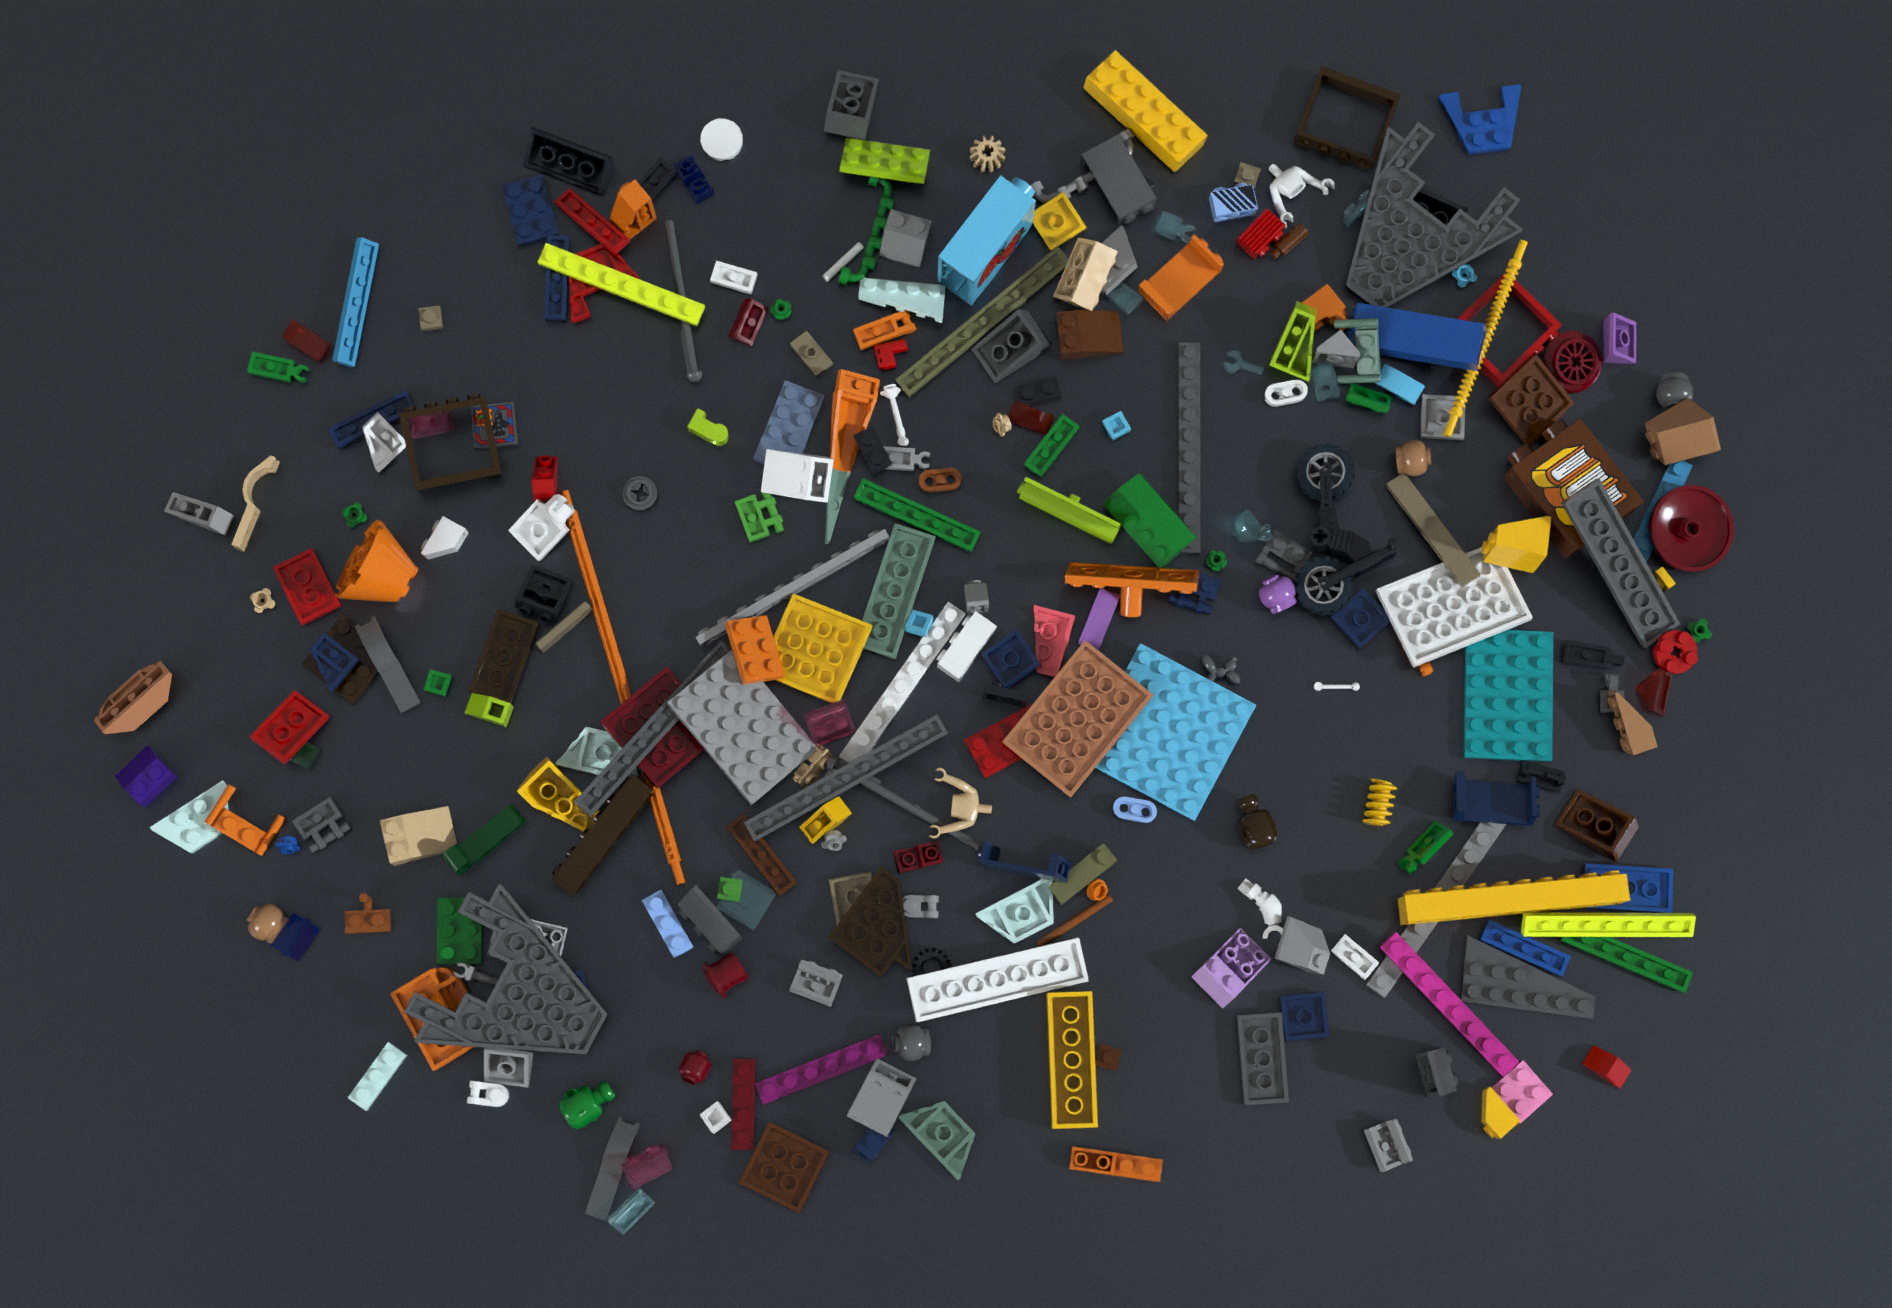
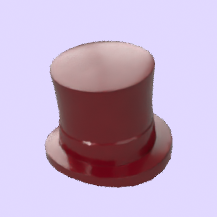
M732 951L710 965L707 962L702 964L707 982L723 999L727 998L725 992L737 984L748 980L744 967Z

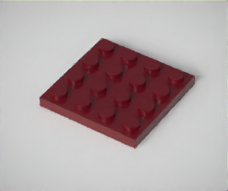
M666 667L602 719L600 724L616 743L623 748L682 683ZM679 719L637 767L654 787L658 789L705 749Z

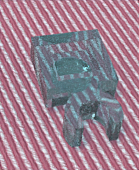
M1163 211L1155 233L1175 240L1176 235H1178L1182 241L1189 243L1191 237L1186 236L1185 232L1190 231L1194 233L1195 227L1192 225L1183 226L1181 225L1182 218Z

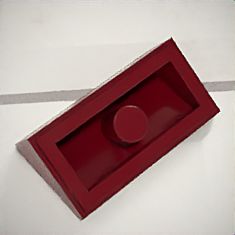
M752 298L744 299L728 337L752 346L768 307Z

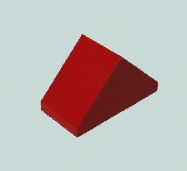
M1594 1045L1582 1062L1583 1066L1618 1089L1622 1087L1632 1071L1620 1058Z

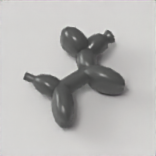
M1202 655L1203 667L1208 672L1207 679L1214 681L1216 677H1226L1227 681L1231 684L1236 685L1240 683L1239 675L1234 672L1237 665L1236 661H1238L1236 657L1231 656V659L1226 662L1224 667H1216L1211 657Z

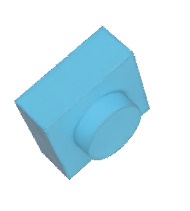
M1121 411L1102 420V424L1112 441L1131 431Z
M912 610L905 625V631L926 637L934 620L933 615Z

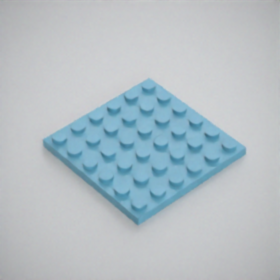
M1140 643L1125 672L1154 696L1095 768L1195 821L1252 715L1256 704Z

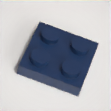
M1364 588L1350 599V602L1342 611L1336 612L1330 617L1358 649H1361L1390 623L1386 612Z
M1018 629L981 653L1004 688H1010L1042 666Z
M1324 992L1279 997L1284 1041L1330 1037Z

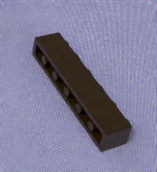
M632 774L619 785L622 788L617 794L613 793L606 802L608 805L606 809L596 814L592 820L594 824L590 830L586 828L580 835L579 839L581 841L577 847L572 846L567 852V860L563 865L559 864L552 872L554 877L551 881L570 896H576L656 792L638 776Z

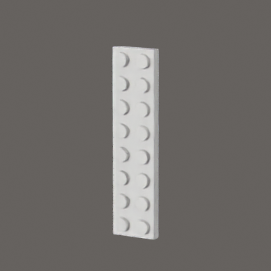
M1079 938L906 978L916 1022L1089 981Z

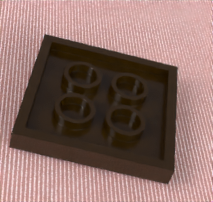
M342 613L326 634L359 659L335 690L354 705L379 675V672L355 628L357 624ZM310 653L301 665L326 683L312 653Z

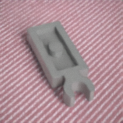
M883 446L892 462V466L886 468V470L914 471V465H918L921 469H929V464L921 462V459L924 457L930 458L929 452H921L919 455H916L915 448Z

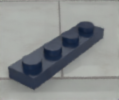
M547 235V244L569 252L570 238L569 236ZM546 268L544 319L566 321L568 276Z
M404 391L329 427L328 430L337 448L340 449L364 437L362 426L377 412L391 424L400 420L399 413H403L402 408L414 405L407 391Z

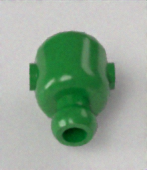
M607 1081L600 1082L594 1090H591L588 1086H581L577 1089L573 1087L560 1100L559 1109L573 1129H580L584 1126L586 1127L592 1121H597L603 1110L601 1104L613 1100L615 1093Z

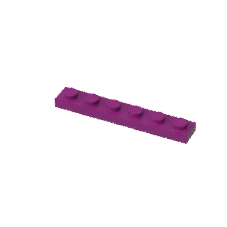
M879 1034L755 1083L764 1105L875 1061L877 1058L885 1057L888 1053Z

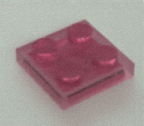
M845 699L803 714L813 744L817 747L856 733Z

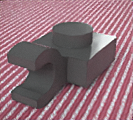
M1605 674L1606 690H1600V712H1614L1608 704V691H1616L1624 698V690H1618V675Z

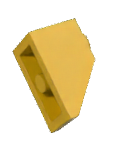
M838 796L819 808L800 826V829L811 844H814L824 837L827 832L840 825L852 813Z
M1491 1087L1483 1089L1481 1122L1485 1125L1483 1129L1491 1138L1501 1139L1520 1120Z

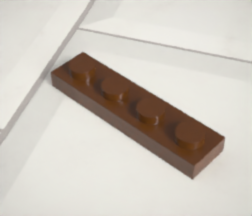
M743 813L726 827L777 894L782 896L795 886L797 881L763 837L754 842L744 824V821L748 820V818Z

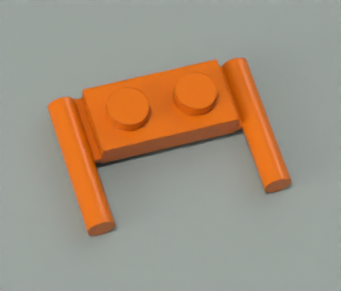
M228 784L204 822L263 856L286 818L278 814L267 833L224 808L236 790L235 787Z

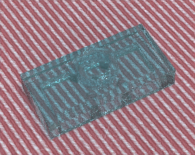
M1123 281L1108 295H1104L1127 315L1143 301L1142 297Z

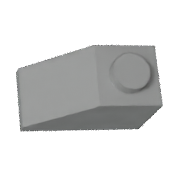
M981 580L969 581L967 585H964L966 614H974L975 611L978 613L988 612L989 598L986 583H981Z

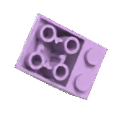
M1239 928L1191 977L1223 1009L1268 964L1271 958Z

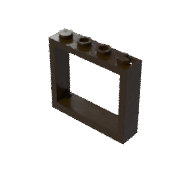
M1321 66L1293 141L1302 147L1315 148L1321 154L1337 156L1340 161L1356 163L1362 169L1373 170L1383 145L1386 130L1390 126L1401 94ZM1322 83L1389 107L1371 156L1304 132Z
M480 393L468 395V400L460 402L459 398L447 399L444 405L438 406L437 402L424 404V409L416 410L415 406L402 408L403 413H399L415 491L502 474L486 397H481ZM480 404L493 466L420 480L407 419Z

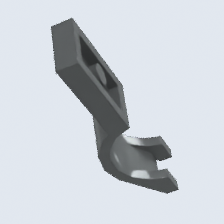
M373 616L371 617L372 621L361 627L358 624L355 628L397 707L403 713L420 704L421 701L401 664L391 650L376 617Z
M618 1117L607 1144L585 1214L607 1221L622 1178L628 1153L637 1135L640 1123L635 1122V1125L623 1122L622 1117Z

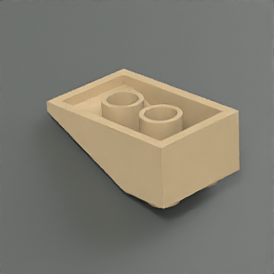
M449 806L380 820L389 862L394 866L442 854L451 846L458 845Z

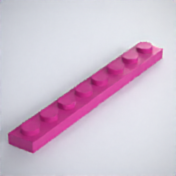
M1394 932L1379 947L1502 1077L1519 1063L1512 1053L1397 932Z

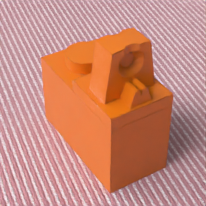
M1328 284L1302 302L1317 309L1315 332L1325 324L1334 325V320L1346 319V306ZM1338 328V329H1339V330H1342V332H1343V331H1345L1347 328Z

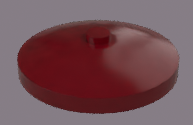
M1686 485L1668 491L1656 502L1650 514L1648 531L1652 547L1664 563L1679 571L1697 572L1715 566L1725 557L1733 541L1734 523L1727 504L1718 494L1702 486Z

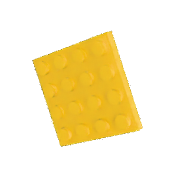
M793 593L774 635V641L785 673L782 679L775 681L838 706L873 626Z

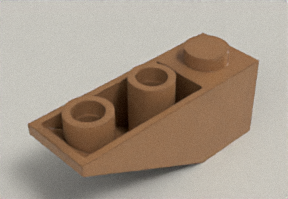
M1609 690L1607 700L1611 710H1614L1616 717L1614 718V724L1616 729L1620 730L1622 737L1620 744L1623 751L1636 755L1658 747L1652 726L1618 692Z

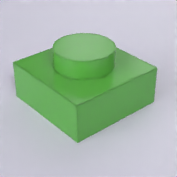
M720 877L717 899L740 902L743 880Z

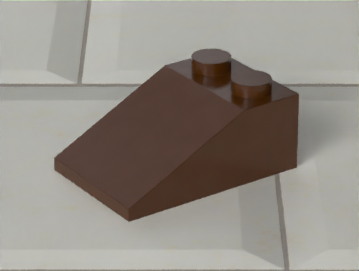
M1071 310L1056 312L1055 325L1060 360L1124 353L1118 311Z
M1580 789L1576 790L1555 823V826L1594 852L1616 863L1639 828L1635 816Z

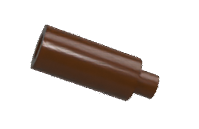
M1301 223L1293 227L1274 244V250L1270 253L1271 256L1277 259L1280 255L1284 257L1309 235L1306 227Z

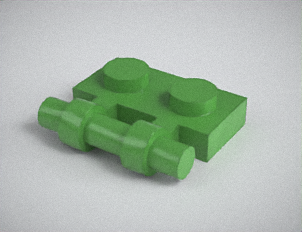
M762 492L764 500L759 502L755 494L735 501L749 543L770 536L768 531L770 526H774L776 533L784 531L782 516L778 515L775 507L777 504L776 500L769 493ZM767 508L770 518L764 520L761 509Z

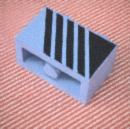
M1240 183L1235 185L1234 188L1229 189L1219 187L1214 189L1209 196L1214 222L1256 215L1258 206L1253 184Z

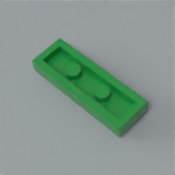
M1062 414L1023 466L1041 478L1076 434L1080 426Z

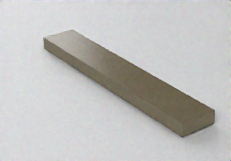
M1402 473L1386 484L1387 489L1459 585L1463 588L1479 578L1480 572L1407 475Z

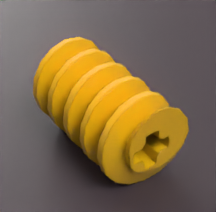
M1371 779L1375 785H1370L1369 790L1374 793L1368 794L1367 798L1373 802L1366 803L1365 806L1370 810L1364 811V815L1369 819H1364L1362 822L1382 827L1383 825L1390 824V821L1385 819V816H1392V813L1387 808L1394 807V804L1390 803L1389 799H1394L1396 796L1391 794L1390 791L1397 790V787L1384 780Z

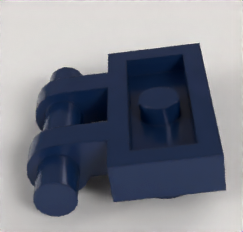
M1199 573L1197 592L1191 593L1199 597L1198 602L1187 599V594L1180 593L1179 596L1171 593L1169 602L1177 604V607L1183 608L1184 606L1194 609L1196 613L1211 614L1213 606L1206 605L1205 600H1215L1221 579Z

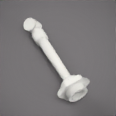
M896 384L884 386V391L880 392V394L890 399L897 428L896 433L899 436L898 444L900 446H907L909 440L905 438V429L903 428L895 399L899 392H901V388L896 387Z

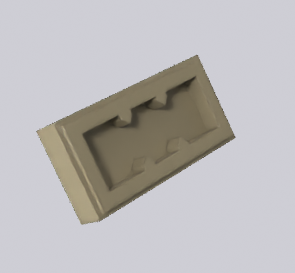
M807 330L790 343V346L816 378L833 365V362Z

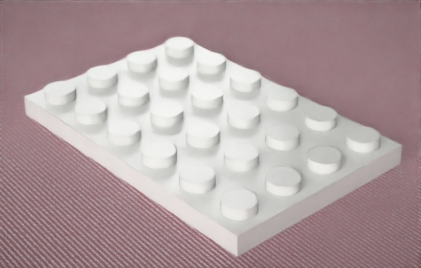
M1481 548L1466 553V555L1481 575L1463 588L1444 563H1440L1376 590L1413 668L1532 620L1533 617L1507 567L1483 562L1484 554L1481 553Z

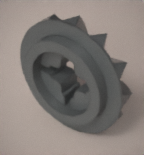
M636 476L628 480L624 485L623 499L627 506L632 509L645 510L653 506L657 499V488L649 478ZM643 485V492L648 496H641L638 501L637 495L633 492L639 491Z

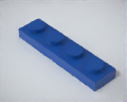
M1492 920L1487 921L1479 939L1486 944L1560 977L1563 976L1571 957L1530 937H1524L1521 933Z

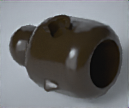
M1252 794L1238 799V807L1243 811L1244 815L1238 819L1237 825L1245 847L1249 850H1255L1276 842L1278 839L1276 823L1268 810H1259L1257 796Z

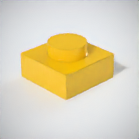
M1663 567L1653 573L1663 592L1676 584Z

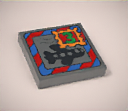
M514 402L488 404L496 448L518 445ZM470 406L475 450L488 449L489 444L481 406Z

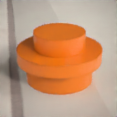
M1094 879L1087 887V896L1091 900H1102L1108 892L1105 882L1101 879Z

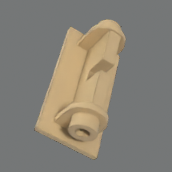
M822 745L818 748L816 747L817 751L807 758L812 763L810 766L803 762L796 772L793 773L795 776L792 779L803 788L816 782L822 772L828 769L826 765L827 760L833 755Z

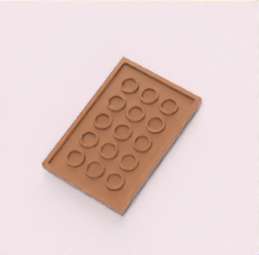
M1085 640L1002 743L1071 798L1154 695Z

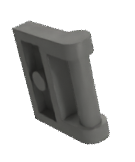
M1275 529L1255 562L1259 565H1265L1279 575L1288 577L1294 582L1299 569L1307 562L1312 551ZM1271 553L1294 568L1293 572L1268 558L1267 554Z

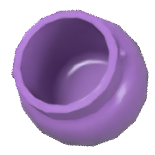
M1275 574L1262 581L1263 586L1260 587L1259 598L1262 604L1270 609L1272 614L1281 612L1297 602L1295 586L1288 577H1279L1278 574Z

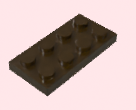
M497 609L468 691L512 704L540 623Z

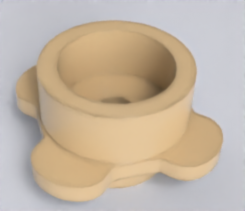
M997 413L996 417L993 418V427L997 433L999 432L1001 437L1005 436V432L1011 430V422L1006 414L1001 415V413Z
M264 588L262 591L250 595V600L255 605V612L262 613L267 608H274L275 601L272 600L269 589Z

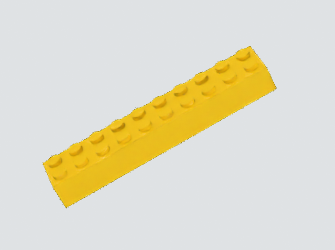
M1609 871L1600 874L1601 876L1598 877L1597 873H1587L1579 876L1578 879L1575 878V875H1566L1557 878V881H1553V877H1545L1535 880V883H1531V879H1524L1513 882V885H1509V881L1496 882L1491 887H1487V883L1470 886L1469 889H1465L1464 885L1453 886L1447 889V891H1443L1442 888H1432L1421 894L1420 890H1411L1403 893V896L1398 898L1400 924L1409 925L1523 914V912H1544L1622 904L1630 901L1627 874H1620L1619 871Z

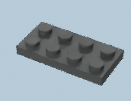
M1282 1013L1237 1015L1243 1104L1288 1103L1289 1095Z

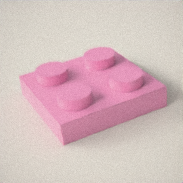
M1521 1060L1491 1087L1520 1120L1518 1124L1523 1122L1553 1095L1524 1060Z

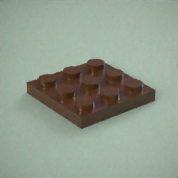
M1532 355L1487 397L1523 443H1529V445L1535 442L1547 428L1553 425L1575 404L1537 355Z
M769 1122L739 1183L800 1213L829 1151Z

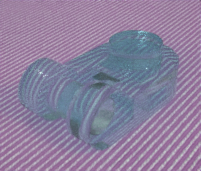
M1319 363L1313 371V381L1318 402L1325 401L1326 398L1331 397L1333 399L1340 398V390L1334 368L1328 363ZM1323 385H1330V389L1324 390Z

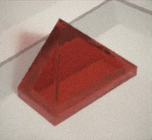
M1014 400L1008 415L1011 422L1044 435L1049 432L1055 416L1017 400Z
M1662 668L1655 670L1635 688L1649 710L1660 716H1665L1673 674Z

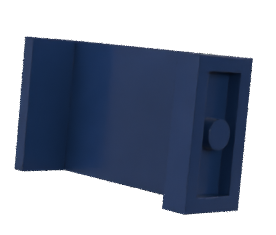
M1456 771L1453 780V820L1533 826L1536 818L1540 817V805H1537L1540 786L1536 785V777L1531 776L1529 784L1465 780V772Z
M984 841L983 846L979 849V863L992 870L1067 884L1071 861L1061 855L1051 853L1048 870L1046 871L998 862L1001 849L988 841Z

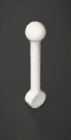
M1316 682L1314 684L1316 691L1321 689H1352L1357 691L1360 688L1357 682L1352 684H1322L1321 682Z

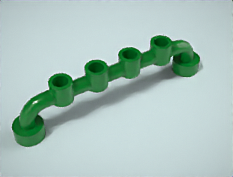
M870 176L869 185L875 187L877 183L883 185L882 199L859 272L852 274L850 273V268L843 266L838 283L846 285L847 281L858 282L866 277L869 269H874L877 257H874L873 254L875 249H880L883 239L879 237L881 229L885 230L888 220L885 215L887 210L892 209L895 198L891 197L892 185L888 179Z

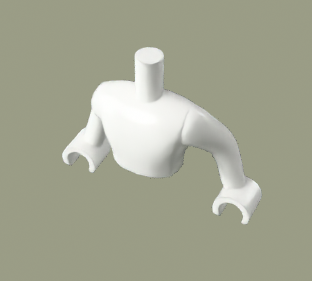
M1272 164L1268 169L1276 177L1270 184V192L1280 220L1285 224L1284 228H1287L1285 220L1293 223V215L1286 212L1280 194L1286 195L1291 199L1304 189L1306 183L1322 189V193L1325 195L1328 194L1326 187L1329 186L1335 189L1332 179L1320 181L1297 166H1292L1284 172L1275 164Z

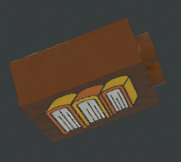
M1563 419L1558 420L1541 434L1547 443L1535 451L1529 443L1521 446L1507 457L1513 467L1503 476L1534 518L1551 517L1549 539L1565 560L1585 545L1563 508L1562 501L1594 479H1600L1622 519L1644 502L1582 419H1579L1569 427Z

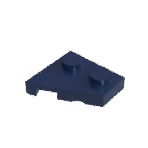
M324 632L310 648L327 687L332 693L359 661L356 656Z

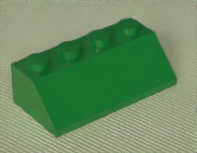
M1140 473L1118 488L1102 503L1159 568L1168 565L1197 538Z

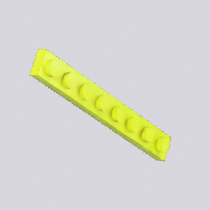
M547 243L538 260V264L694 326L698 325L705 309L704 304Z
M1523 912L1521 934L1524 937H1693L1696 916L1693 913Z

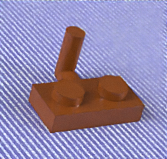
M362 893L359 896V900L363 902V910L345 911V934L391 932V910H372V897L366 893Z

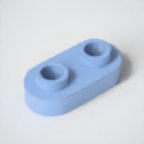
M1120 797L1113 804V813L1119 819L1150 823L1157 815L1156 806L1147 800ZM1126 805L1128 808L1127 812H1121L1120 806ZM1148 809L1149 815L1143 816L1141 810Z

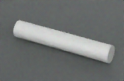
M858 242L823 275V278L829 282L843 266L845 267L864 249L863 245Z

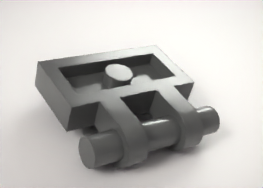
M331 797L292 821L304 840L311 836L314 838L315 842L308 845L312 853L318 849H324L329 842L335 838L343 837L344 833L351 829L347 822L340 826L336 823V820L343 815ZM329 825L332 831L321 836L319 831Z

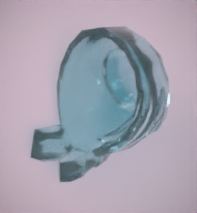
M1242 510L1234 517L1233 533L1239 541L1254 542L1256 540L1269 541L1273 539L1270 534L1272 531L1271 525L1261 526L1249 510Z

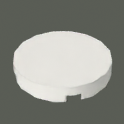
M716 119L710 121L704 127L701 133V145L709 158L716 161L730 160L740 152L743 146V136L740 128L733 121Z

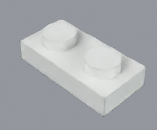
M716 261L710 283L752 294L758 274L754 271Z
M1346 934L1340 938L1330 951L1363 980H1366L1379 964L1376 959Z

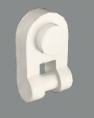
M470 1081L471 1093L470 1097L468 1096L467 1103L501 1107L507 1103L509 1092L505 1086ZM480 1089H486L485 1098H479Z

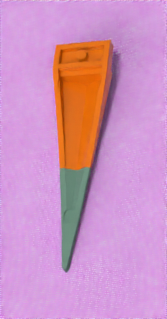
M843 369L838 370L832 401L829 457L833 459V467L826 510L825 544H828L831 540L844 492L859 450L853 435L867 428L877 401L880 379Z

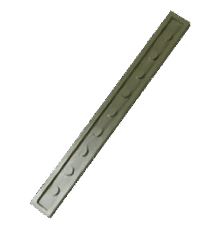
M1057 246L895 380V383L910 398L1063 272L1069 258Z

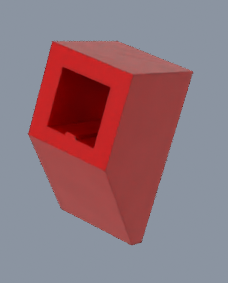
M543 455L535 457L532 474L534 502L538 499L542 502H548L553 495L557 494V456Z

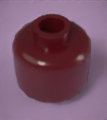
M696 1050L695 1053H686L678 1068L681 1075L680 1078L691 1085L704 1082L711 1069V1062L707 1059L708 1055L699 1050Z

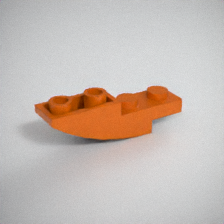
M1072 1146L1069 1169L1160 1182L1163 1160Z

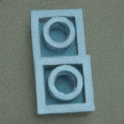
M1384 364L1380 371L1381 382L1375 383L1415 405L1425 388L1423 384Z

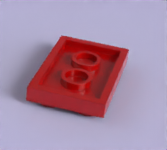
M313 548L273 567L302 626L342 606L338 597L335 596V591Z
M294 690L250 735V739L285 765L329 719V715Z

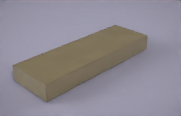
M584 601L536 642L538 648L543 653L593 611L591 606Z

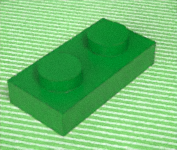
M1351 383L1346 400L1354 405H1362L1371 408L1375 412L1387 414L1392 396Z

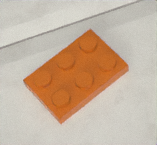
M767 615L731 620L725 623L743 685L778 680L785 676Z

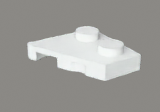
M378 412L362 426L374 467L380 472L406 447L405 440Z

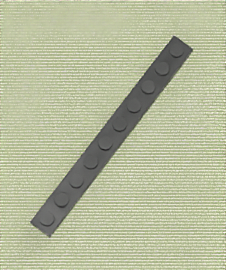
M1187 342L1178 343V517L1197 538L1179 554H1200V343Z
M720 641L574 801L575 805L589 817L599 809L679 720L678 716L667 705V702L731 651L726 644Z
M938 714L744 821V824L755 842L948 734Z

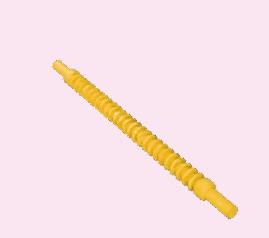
M1525 240L1519 241L1513 259L1509 260V268L1505 270L1507 274L1503 275L1505 279L1501 280L1503 284L1499 285L1498 296H1495L1496 301L1492 303L1494 307L1490 308L1492 312H1489V318H1486V335L1479 364H1483L1484 353L1488 351L1486 347L1490 346L1488 342L1492 341L1490 337L1494 336L1495 325H1498L1497 320L1501 318L1499 314L1503 313L1501 309L1505 308L1506 298L1510 296L1508 292L1512 291L1510 287L1514 286L1512 281L1516 280L1517 270L1521 268V259L1528 244ZM1466 370L1468 373L1464 374L1465 379H1462L1463 385L1459 386L1461 390L1457 391L1459 395L1455 396L1454 407L1450 408V417L1443 433L1444 436L1449 438L1452 436L1458 418L1462 417V409L1466 407L1464 403L1468 402L1466 398L1470 397L1468 392L1472 391L1470 387L1474 386L1473 381L1477 379L1475 375L1479 374L1478 371Z

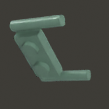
M1378 318L1334 320L1335 328H1356V348L1360 352V358L1357 361V373L1359 374L1337 375V383L1381 382Z

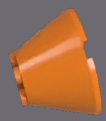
M377 519L365 531L363 535L366 537L362 545L357 544L343 568L336 586L340 591L335 593V596L339 599L398 602L400 597L404 598L409 591L410 586L407 584L410 578L413 579L417 574L418 567L415 566L385 524Z

